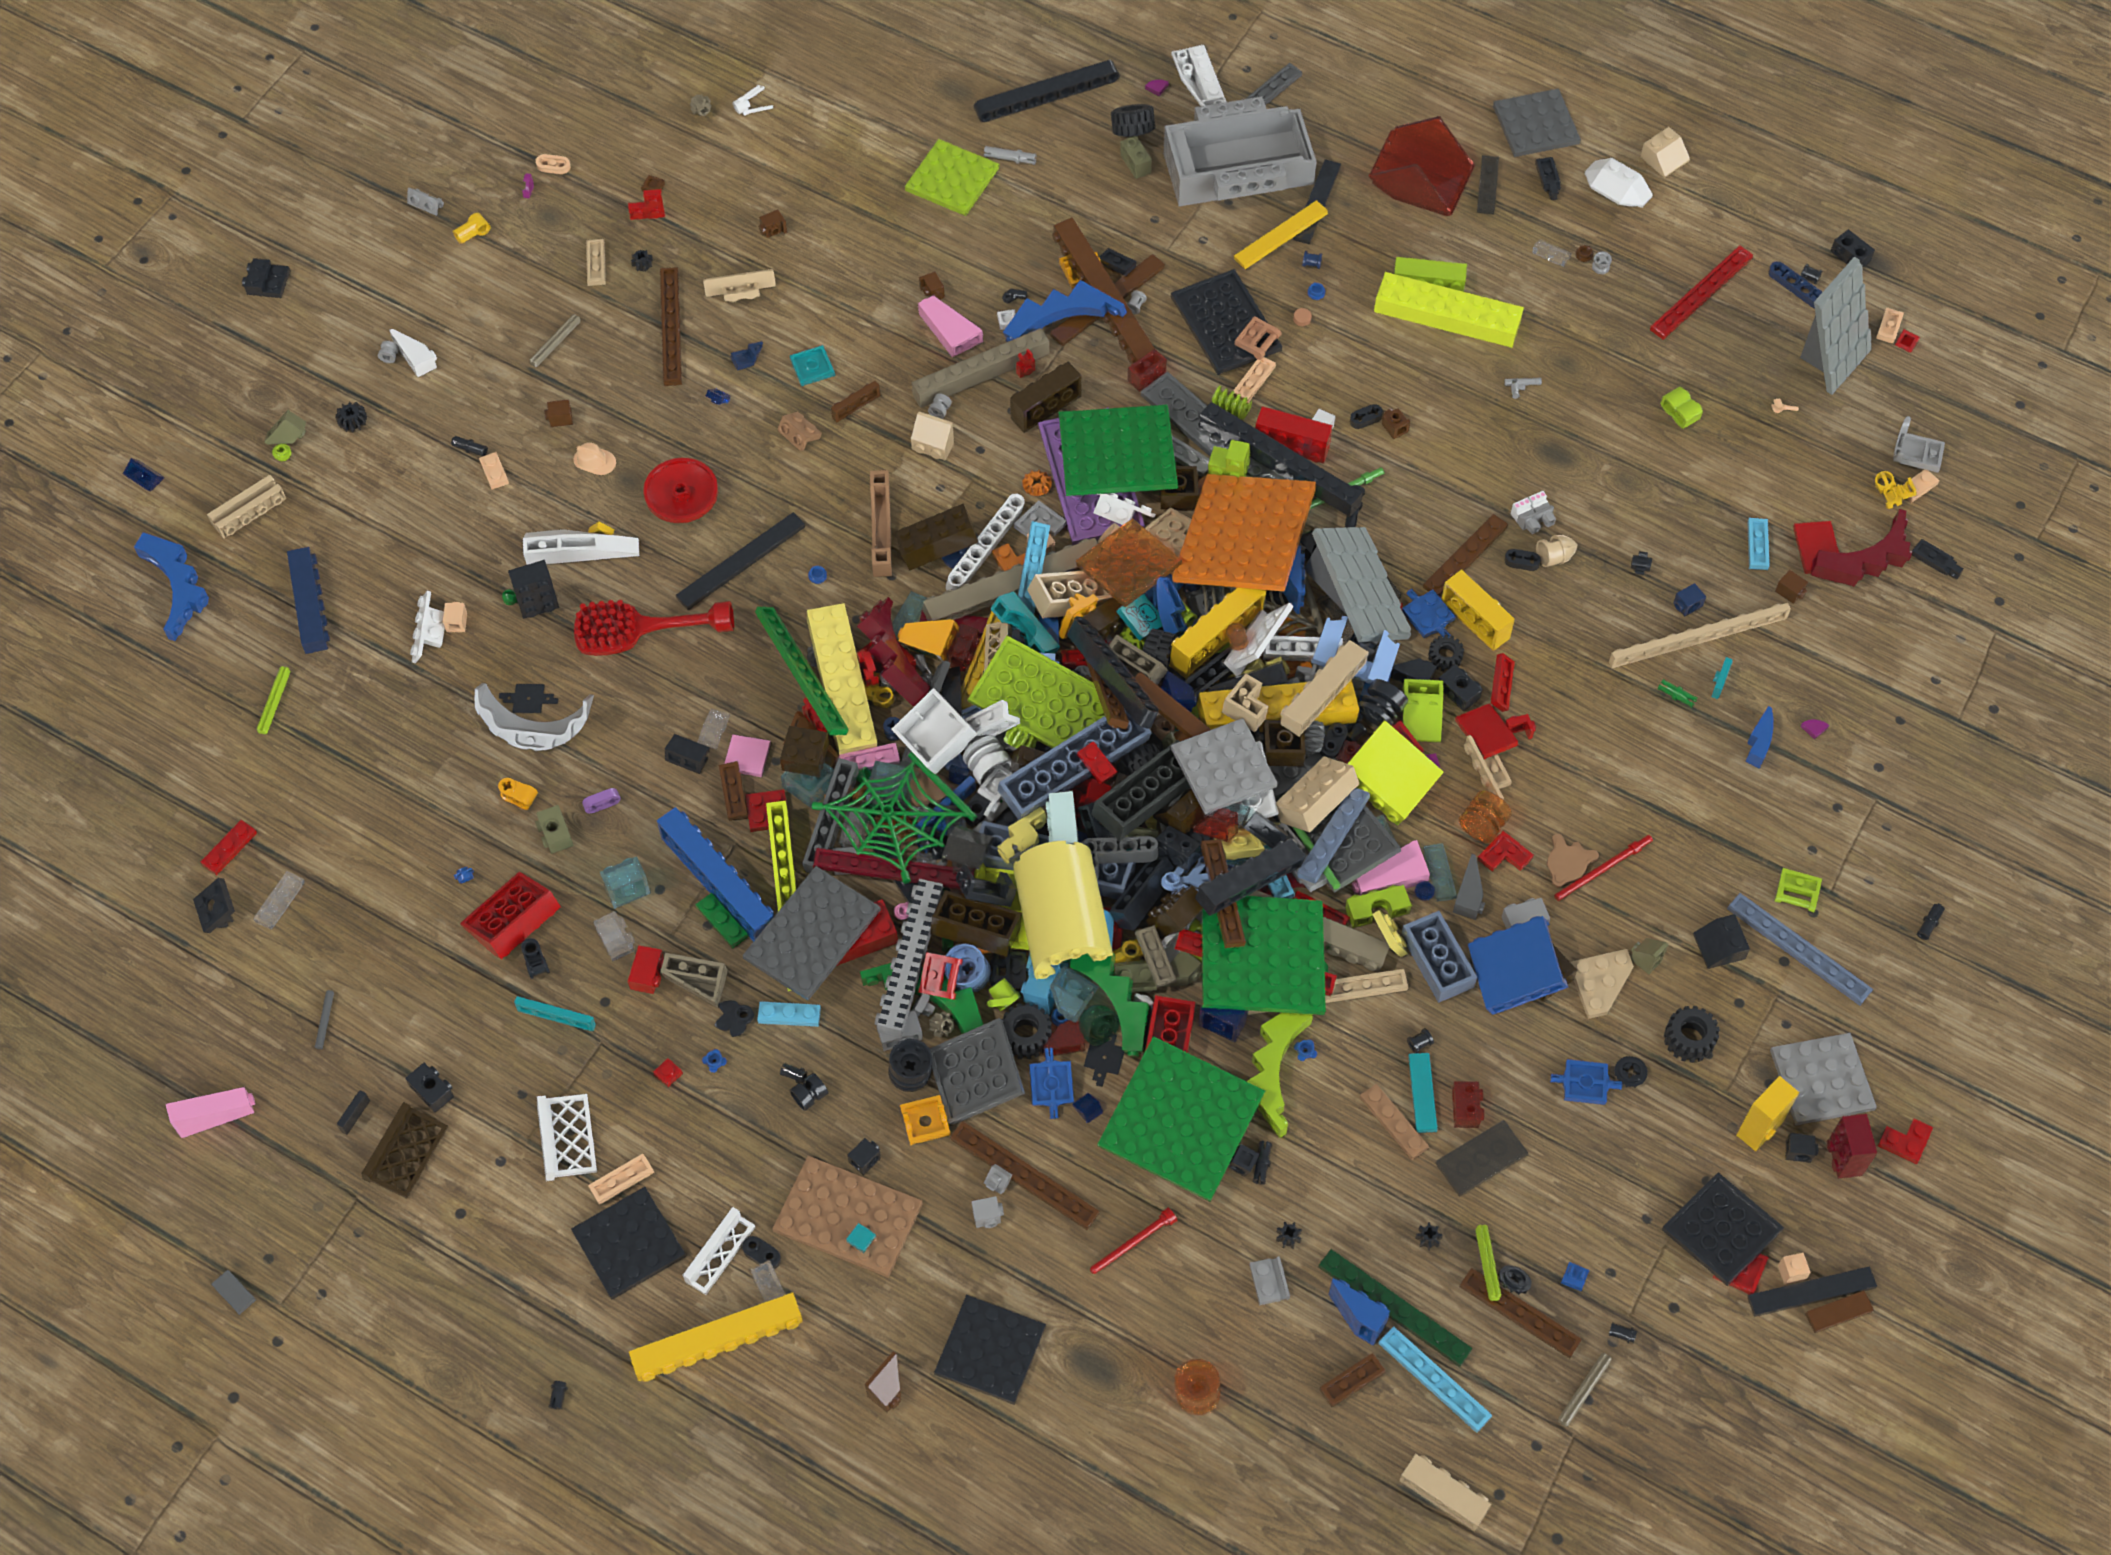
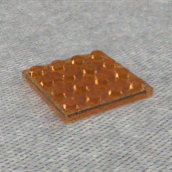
M1132 518L1075 562L1076 566L1121 605L1127 607L1156 585L1159 577H1166L1182 564V559Z

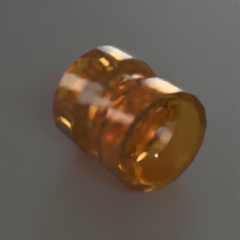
M1235 623L1226 629L1229 644L1233 650H1243L1248 646L1249 640L1245 627L1242 624Z

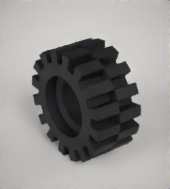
M1440 635L1438 639H1433V643L1431 642L1428 659L1433 665L1436 664L1437 670L1440 667L1441 671L1444 672L1445 668L1448 671L1455 664L1460 666L1464 648L1463 644L1459 643L1460 640L1458 638L1454 640L1452 635L1450 638H1448V635H1444V638ZM1441 649H1448L1453 652V656L1443 657L1439 654V651Z

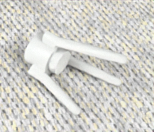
M758 85L744 96L733 101L736 112L738 114L743 113L745 116L749 113L772 109V105L748 109L750 107L748 100L764 90L765 87Z

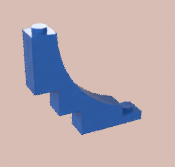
M1080 280L1068 297L1053 289L1042 306L1027 298L1007 325L1003 334L1006 338L1005 341L1009 342L1066 317L1078 315L1103 317L1107 311L1114 316L1124 317L1127 311L1123 303Z

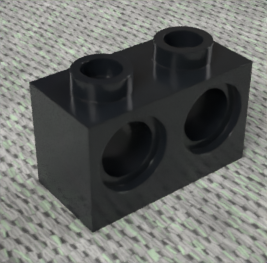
M1848 229L1834 240L1831 252L1846 264L1856 257L1860 260L1863 268L1872 260L1875 249Z

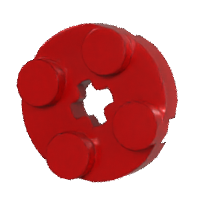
M867 648L859 650L857 652L860 670L863 669L865 675L863 678L866 686L878 685L879 679L878 676H874L876 668L870 652L867 651Z

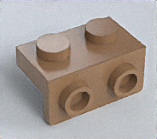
M799 412L782 416L778 427V432L800 451L805 449L807 442L820 439L822 434L815 425L811 424Z

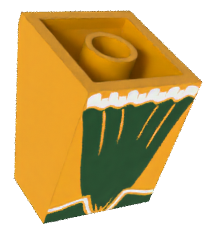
M951 619L905 623L904 627L899 630L898 641L906 650L917 654H924V656L940 662H948L961 629Z

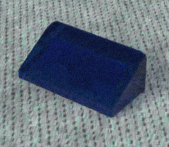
M130 458L123 472V475L149 492L164 479L163 475L140 460Z

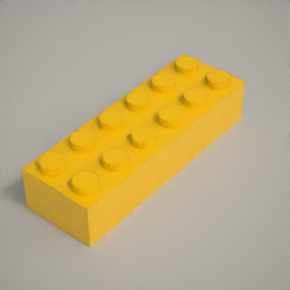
M1236 587L1232 593H1227L1222 602L1215 604L1207 615H1202L1193 627H1188L1184 635L1180 638L1177 637L1172 642L1169 666L1185 679L1194 673L1240 633L1241 630L1248 626L1259 611L1263 610L1266 590Z

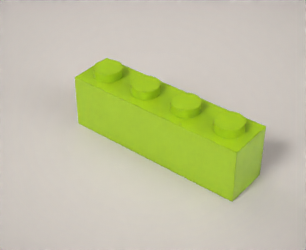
M1396 257L1394 274L1464 292L1467 264Z

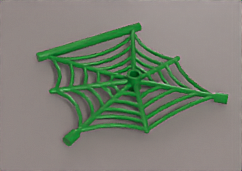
M910 752L908 755L912 760L911 764L899 773L876 780H867L866 777H862L863 782L847 796L825 805L822 802L812 803L813 810L825 809L834 818L849 838L857 855H873L892 863L902 871L903 883L911 881L906 867L916 853L929 847L940 846L943 848L945 846L943 843L945 833L954 822L961 817H968L971 821L977 818V815L937 774L935 775L913 752ZM915 764L962 812L947 809L926 794L916 778ZM906 772L903 779L895 784L874 788L870 784L888 781ZM910 773H912L913 779L922 794L930 802L946 812H935L925 806L915 796L908 778ZM905 783L914 800L929 812L919 811L906 800L902 790ZM864 784L867 786L868 790L855 801L843 806H834L854 795ZM899 785L897 790L892 791L890 793L877 794L875 792L877 790H886ZM869 792L873 795L859 808L849 807L862 800ZM895 794L894 797L881 801L879 798ZM900 794H901V797H902L903 801H904V802L907 804V806H908L910 809H912L913 811H906V810L901 806V804H900V802H899V800H898V796H899ZM875 798L878 803L871 809H863ZM895 802L902 811H893ZM830 810H837L849 823L861 842L859 848L843 824ZM842 811L853 812L858 817L868 835L864 841L856 827ZM857 812L865 813L874 826L871 832ZM870 814L881 815V819L877 824ZM907 816H916L912 825L906 822ZM920 816H928L923 822L921 830L915 827ZM932 816H941L934 825L930 835L923 832ZM946 816L956 817L947 824L941 834L940 841L933 838L937 826ZM894 819L899 823L893 826L892 820ZM888 822V825H882V823ZM901 825L906 826V827L900 828L897 832H895V830H894V829L897 828L898 826H901ZM879 828L890 829L891 835L876 832ZM907 829H911L914 831L913 833L906 835L899 842L897 841L896 836L901 831ZM917 834L925 837L911 841L904 847L902 852L900 851L899 846L907 838ZM873 836L892 838L894 844L871 840ZM926 840L933 842V844L924 845L916 849L904 864L902 855L912 844ZM876 843L895 847L896 852L878 846H869L867 844ZM865 848L888 852L898 857L899 864L883 855L862 850Z

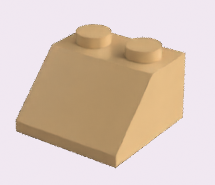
M1667 127L1645 142L1640 156L1664 178L1690 161L1682 138L1670 127Z
M918 412L911 437L912 450H915L917 453L930 455L935 459L946 460L954 445L953 422Z

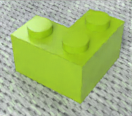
M1231 440L1229 449L1214 446L1208 463V473L1221 476H1236L1237 478L1240 476L1246 477L1250 465L1249 443Z

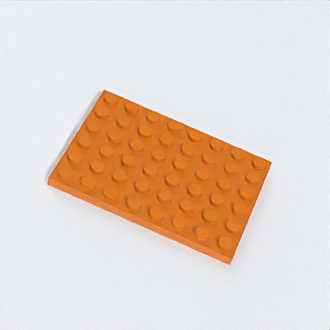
M1207 474L1172 576L1173 582L1285 591L1316 490V482L1243 476L1237 478L1236 476Z

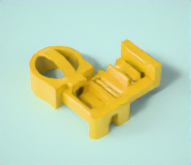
M1882 471L1875 477V486L1880 494H1884L1887 501V509L1893 508L1895 504L1896 506L1902 505V499L1917 495L1911 477L1908 478L1905 485L1898 484L1897 486L1894 476L1890 472ZM1883 478L1885 486L1880 485L1878 480Z
M875 672L874 676H878V679L880 680V673ZM863 678L867 700L882 708H887L893 704L895 697L889 687H881L879 685L867 687ZM888 692L891 694L890 699L880 697L879 695L881 693Z

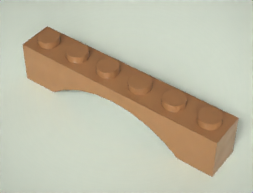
M889 470L870 471L873 577L892 576Z

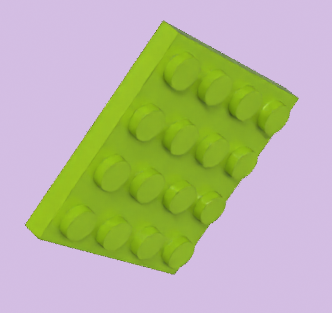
M938 139L905 185V191L966 216L998 171L999 164Z

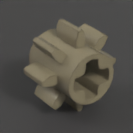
M702 94L695 95L691 99L690 106L694 115L698 113L699 116H704L709 113L712 106L708 96L703 97Z
M935 1013V1016L929 1020V1030L934 1031V1036L940 1038L942 1036L948 1037L949 1033L954 1030V1019L949 1018V1013Z

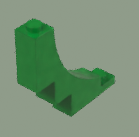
M1088 953L1081 955L1077 959L1062 961V963H1069V960H1071L1070 968L1093 980L1110 998L1119 1017L1122 1031V1050L1128 1053L1127 1056L1140 1057V1054H1144L1148 1037L1150 1005L1146 1002L1131 1001L1133 980L1130 977L1113 976L1115 954L1113 953V955L1101 961H1093Z
M891 963L860 971L862 985L874 986L879 981H883L885 987L887 977L891 976L893 972ZM921 968V972H920V975H919L918 983H917L916 990H915V993H914L915 995H918V996L922 994V993H919V987H920V982H921V977H922L923 968ZM945 974L941 991H947L948 979ZM971 987L954 992L956 993L955 1000L929 995V1001L935 1003L946 1013H949V1016L954 1019L962 1034L983 1025Z

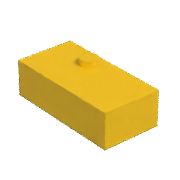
M1460 570L1445 582L1441 600L1490 649L1495 651L1510 639L1515 618L1463 570Z
M1779 1076L1752 1104L1736 1136L1756 1152L1767 1140L1769 1141L1773 1137L1776 1130L1782 1125L1800 1092Z

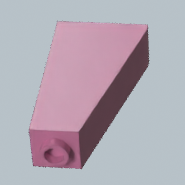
M935 296L923 299L918 303L919 315L952 358L983 342V333L979 327Z
M1415 840L1401 848V852L1352 882L1354 894L1361 896L1373 890H1385L1393 885H1404L1405 889L1428 883L1430 873L1418 841Z
M245 1087L169 1103L166 1104L170 1123L179 1136L184 1138L253 1114L252 1105H255L253 1094H248Z

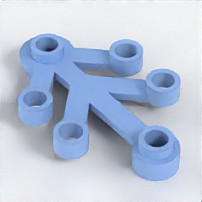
M1201 856L1198 859L1196 866L1188 876L1181 877L1183 872H1188L1190 868L1186 871L1181 867H1177L1174 872L1166 873L1161 880L1163 888L1174 891L1179 890L1183 886L1185 888L1188 887L1185 884H1191L1198 888L1202 883L1209 881L1207 873L1200 874L1202 870H1206L1205 864L1201 863L1204 862V857ZM1227 864L1228 870L1234 867L1232 864Z

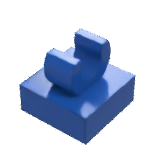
M1569 1262L1561 1284L1581 1291L1589 1270Z

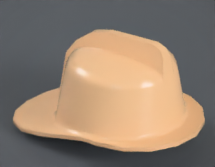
M589 442L577 447V452L573 459L577 468L597 475L609 474L616 466V458L612 453Z

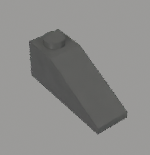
M1471 854L1453 913L1476 920L1477 914H1482L1485 903L1482 902L1484 894L1476 855Z

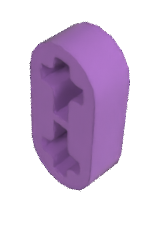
M611 788L585 798L582 804L586 813H595L616 805L621 798L617 789Z

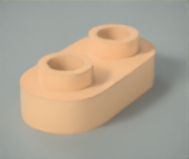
M543 154L536 159L537 169L541 172L566 174L571 169L569 159L564 156Z

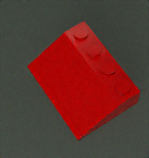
M519 871L466 917L460 925L489 952L502 960L534 930L538 929L543 922L553 916L561 906L549 889Z

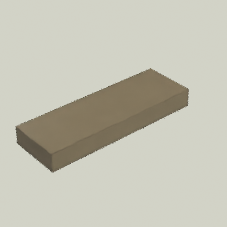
M1155 925L1136 931L1135 935L1156 987L1176 982L1177 979Z

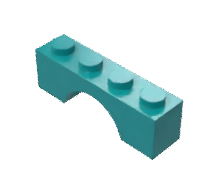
M1015 592L998 596L990 609L1002 623H1008L1020 629L1027 638L1029 648L1038 653L1055 654L1060 648L1059 644Z

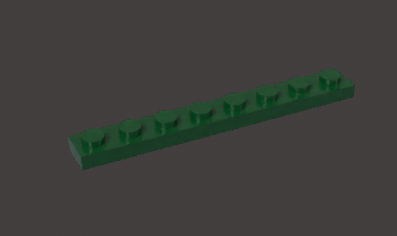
M1330 1249L1320 1262L1318 1268L1336 1280L1345 1281L1351 1289L1364 1292L1375 1303L1381 1302L1384 1304L1387 1310L1390 1311L1388 1316L1390 1319L1458 1367H1461L1471 1353L1472 1347L1334 1250Z

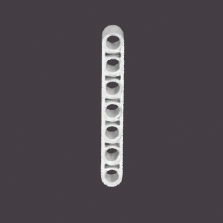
M1012 494L1009 496L978 536L979 543L971 545L951 571L947 579L946 590L959 589L960 586L971 580L992 550H994L1020 516L1025 503L1021 495Z

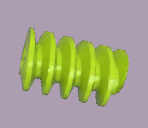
M1219 385L1213 394L1212 402L1243 420L1250 411L1252 401L1247 403V397L1241 401V394H1238L1235 398L1234 391L1228 395V388H1225L1222 392V386Z

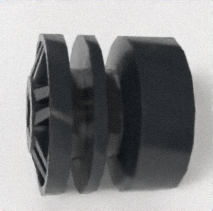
M1374 679L1367 689L1369 695H1364L1358 706L1359 713L1379 727L1384 721L1392 726L1393 722L1397 720L1396 713L1403 711L1408 703V698L1401 690L1382 679Z
M917 1039L899 1041L893 1046L889 1057L888 1075L891 1083L897 1089L904 1092L918 1091L927 1085L931 1077L932 1068L930 1048L924 1042Z

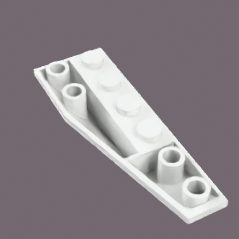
M1204 45L1171 52L1181 80L1200 106L1226 102Z
M572 530L526 533L523 537V553L527 565L544 559L546 564L632 557L639 556V539Z

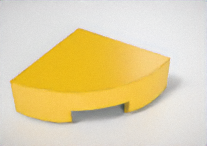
M599 521L589 527L588 532L613 535L614 529Z

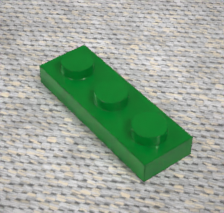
M712 893L696 903V908L732 949L748 938L746 931Z

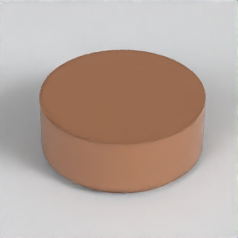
M1305 308L1297 309L1294 312V323L1298 326H1306L1311 322L1312 314Z

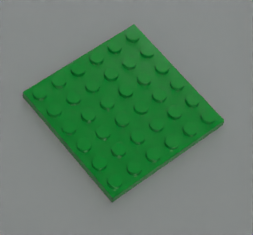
M1168 404L1059 412L1066 496L1178 489Z
M1258 896L1244 897L1236 903L1246 944L1242 947L1225 948L1217 913L1209 916L1202 909V1008L1325 1014L1323 901Z
M1153 1036L1097 1147L1211 1202L1265 1094V1090Z

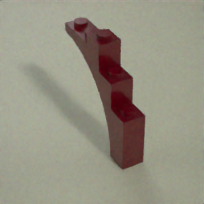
M1899 509L1892 520L1889 533L1884 539L1871 547L1849 553H1833L1819 550L1812 561L1811 576L1855 587L1857 582L1862 580L1864 574L1879 577L1882 571L1887 569L1888 564L1902 568L1912 555L1910 550L1911 542L1905 541L1906 534L1904 533L1908 524V519L1906 518L1907 511Z
M887 597L884 601L880 599L869 612L865 610L859 616L860 621L857 627L871 640L872 645L869 652L883 664L884 670L881 676L914 707L928 694L931 687L910 664L897 641L891 621L893 601Z

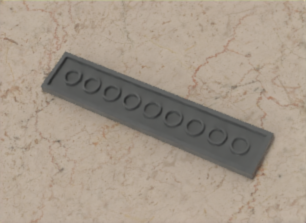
M1169 372L1164 373L1141 391V397L1151 405L1168 404L1170 422L1210 457L1214 446L1229 449L1230 444L1200 427V413L1207 406ZM1250 457V465L1246 477L1287 480Z

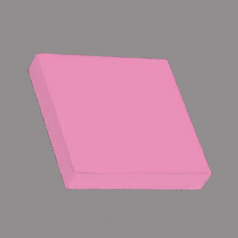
M732 735L725 764L738 761L741 774L762 777L771 742L769 740Z

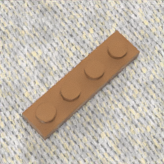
M1377 1084L1360 1095L1363 1103L1411 1160L1428 1149V1144Z

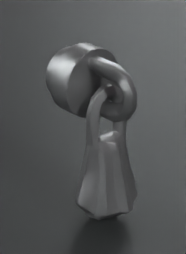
M916 654L914 656L916 667L923 673L920 677L930 686L934 674L931 673L924 654Z

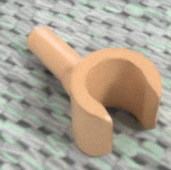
M1779 398L1774 399V404H1771L1775 413H1780L1783 410L1798 411L1797 406L1783 405Z

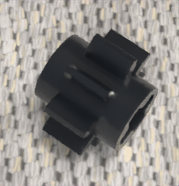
M647 250L636 251L635 254H632V267L636 266L637 271H647L649 267H652V254L648 255Z
M1639 551L1638 555H1633L1631 569H1635V574L1644 575L1645 571L1650 572L1652 558L1648 557V552Z
M1284 1222L1283 1228L1277 1227L1276 1232L1280 1235L1277 1236L1276 1242L1281 1241L1283 1244L1282 1248L1291 1246L1294 1249L1295 1242L1301 1243L1302 1238L1298 1235L1301 1234L1302 1229H1297L1295 1222L1292 1224Z
M1430 1222L1425 1227L1419 1226L1418 1230L1420 1233H1417L1415 1239L1420 1240L1419 1247H1427L1428 1251L1433 1246L1439 1247L1440 1243L1438 1240H1441L1443 1234L1438 1233L1439 1226L1434 1227Z

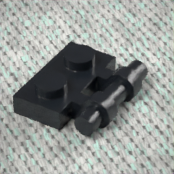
M1026 951L1009 952L1006 959H1000L999 954L992 953L990 985L993 987L1005 978L1016 991L1021 992L1022 985L1026 981ZM1001 968H1006L1005 976H1000Z

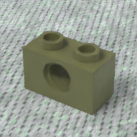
M559 805L536 813L538 820L535 823L538 832L543 831L544 836L541 839L544 848L549 847L551 854L574 846Z

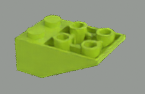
M1404 679L1402 692L1408 698V703L1402 711L1403 724L1417 741L1441 742L1443 681Z

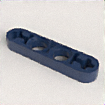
M1773 262L1768 271L1769 276L1815 309L1814 301L1821 295L1822 291L1782 262ZM1792 278L1795 280V283H1790L1786 279ZM1806 288L1809 290V293H1803L1800 289Z

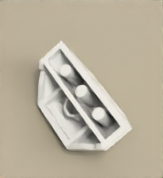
M1613 158L1594 161L1585 171L1590 188L1618 205L1643 208L1653 196L1641 174Z

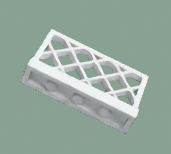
M1288 603L1268 614L1264 610L1257 613L1224 661V664L1236 676L1243 672L1248 663L1260 657L1293 606Z
M587 1094L555 1098L537 1096L546 1181H552L555 1177L597 1173ZM576 1101H583L584 1107L580 1112L570 1107ZM559 1103L564 1109L557 1115L551 1110L550 1104ZM567 1110L576 1115L570 1123L562 1118V1115ZM579 1118L586 1123V1127L582 1131L573 1126ZM558 1120L567 1126L561 1134L553 1129ZM569 1129L578 1134L573 1142L564 1137ZM581 1137L589 1143L584 1151L575 1145ZM560 1139L569 1145L563 1153L555 1147ZM571 1148L580 1153L575 1161L566 1156ZM585 1156L591 1161L592 1167L583 1168L577 1163ZM562 1159L571 1164L567 1170L558 1171V1164Z

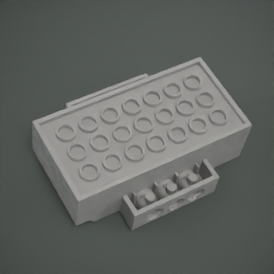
M1263 97L1195 107L1194 121L1165 126L1164 156L1178 206L1225 200L1314 184L1316 158L1300 109L1290 110L1288 107L1266 109Z

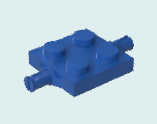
M1413 589L1408 590L1406 594L1412 602L1404 606L1402 612L1421 636L1425 639L1431 634L1439 633L1443 638L1444 635H1448V638H1450L1451 634L1448 633L1445 627L1455 620V615L1436 592L1431 590L1422 596H1418Z
M1045 1048L1046 1061L1029 1064L1032 1106H1047L1050 1110V1119H1054V1117L1058 1119V1106L1074 1103L1071 1061H1056L1053 1056V1048Z
M1567 1059L1564 1075L1551 1073L1550 1082L1563 1083L1564 1101L1606 1105L1608 1089H1622V1081L1610 1080L1608 1064Z

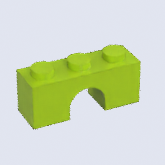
M1393 885L1385 890H1373L1361 896L1353 895L1346 900L1345 909L1350 917L1352 928L1372 924V909L1384 908L1389 913L1390 919L1409 915L1412 905L1405 886Z

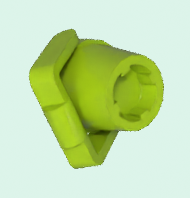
M1004 978L989 989L993 1000H988L987 1006L990 1008L997 1007L999 1011H1002L1020 998L1021 994Z

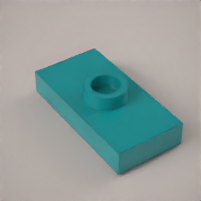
M1726 657L1721 672L1716 671L1713 679L1716 685L1711 696L1712 698L1718 699L1720 697L1733 662L1731 658Z

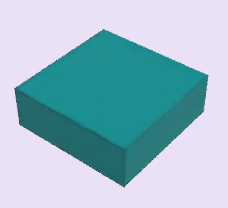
M858 1223L847 1237L846 1242L864 1253L875 1239L876 1234Z

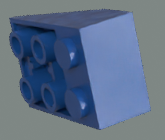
M1298 546L1285 591H1282L1293 606L1296 614H1300V607H1304L1305 553H1301V546Z
M1333 1278L1328 1295L1354 1335L1374 1346L1386 1326L1390 1311L1381 1302L1375 1303L1370 1300L1364 1292L1355 1291L1345 1281Z

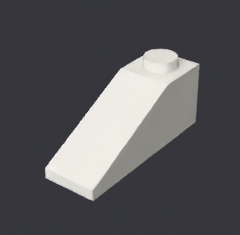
M394 329L389 330L393 342L398 345L399 351L417 377L437 368L435 363L437 357L433 350L429 351L425 344Z

